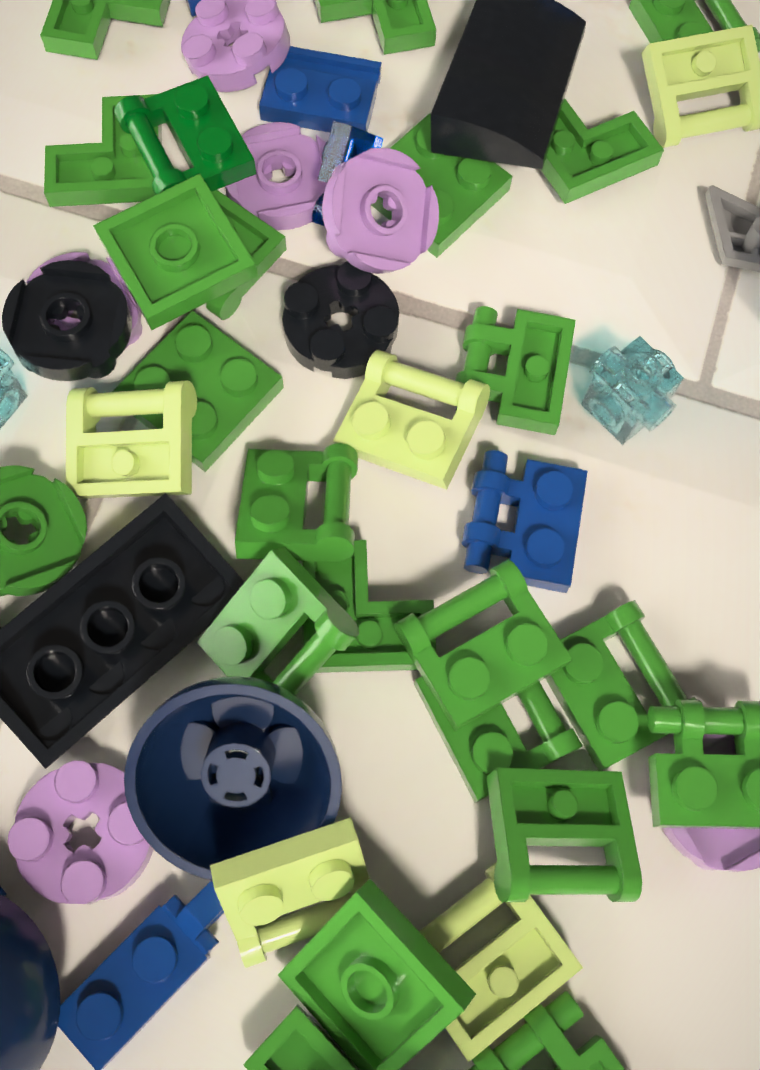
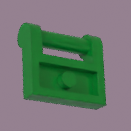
M208 75L145 99L137 95L127 96L121 99L114 109V115L122 130L132 135L154 178L152 189L155 195L198 174H201L211 192L256 175L254 158ZM164 123L167 124L190 169L183 172L179 169H174L153 129L154 127Z

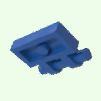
M496 450L486 451L483 457L482 468L474 474L471 493L476 497L472 522L466 523L464 526L461 543L467 550L463 568L471 573L486 574L489 571L491 555L506 557L518 567L527 586L567 593L572 582L588 471L527 459L523 469L522 481L514 480L505 475L508 455ZM500 504L517 507L513 532L501 530L496 526Z

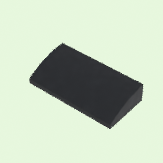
M476 0L431 112V153L543 170L585 34L586 21L555 0Z
M165 493L0 629V719L42 766L47 769L203 633L245 581Z

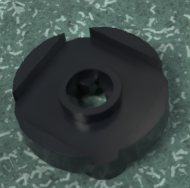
M73 260L57 261L40 267L43 275L34 278L27 285L22 279L12 288L3 307L2 327L24 368L41 377L56 381H76L87 377L98 379L109 375L114 370L117 363L116 359L123 353L129 342L132 331V316L121 288L111 281L109 274L100 267L87 262ZM68 311H77L81 322L76 327L70 330H60L59 326L53 324L55 320L65 319Z
M348 261L341 265L322 267L308 273L286 290L282 317L284 338L289 351L303 367L313 372L314 367L321 371L332 372V378L350 379L365 375L367 363L373 352L381 350L391 353L392 344L397 338L399 325L398 303L393 292L382 279L372 273L354 267ZM339 312L348 313L353 316L351 318V328L345 331L338 324L328 326L326 322L331 319L332 314Z

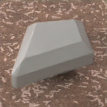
M714 185L709 186L705 199L721 264L760 272V208Z

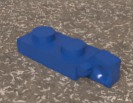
M212 880L187 905L177 895L171 897L164 905H159L60 1005L58 1027L95 1070H103L211 958L209 953L219 941L208 929L224 914Z

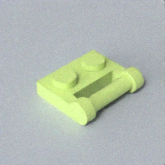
M752 25L650 43L642 51L641 54L655 117L653 134L662 148L676 146L683 138L739 127H742L746 132L760 129V61ZM739 91L740 105L683 116L679 114L677 104L679 101Z
M376 350L369 358L365 379L333 442L353 447L358 453V458L447 490L486 409L490 396V386L473 379H469L466 383L452 380L399 363L396 355ZM390 386H394L455 406L457 410L453 419L450 420L387 399L385 396Z
M190 381L168 382L163 389L98 393L93 387L74 388L69 391L66 403V485L73 491L78 499L162 496L165 493L167 495L192 494V418L197 410V395L193 384ZM163 414V429L96 433V424L100 421L101 417Z
M351 817L210 865L214 890L237 941L245 968L267 961L266 953L315 936L355 892L369 880L360 843ZM321 901H325V902H322V903L313 905V906H311V907H308V908H305V909H302V910L293 912V913H291V914H288V915L279 917V916H281V915H284V914H287V913H289V912H292V911H295V910H298V909L307 907V906H309V905H312V904H315V903H318V902H321Z
M496 862L484 871L487 879L419 931L438 953L503 903L498 899L494 887ZM529 895L526 902H504L516 916L517 920L454 969L476 993L465 1011L445 1028L468 1062L583 969L531 895Z

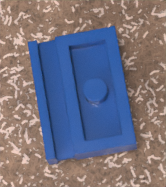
M290 46L281 66L273 73L269 69L259 104L261 120L273 123H291L301 128L366 139L376 100L377 87L381 80L382 62Z

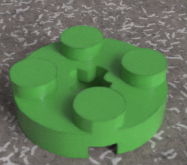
M20 465L0 467V596L7 594L28 596L50 589L68 574L77 563L87 532L84 510L73 491L56 478L51 482L44 476L33 474L35 469ZM16 517L21 525L32 523L36 531L29 535L28 544H17L14 540H7L2 533L7 528L6 519Z

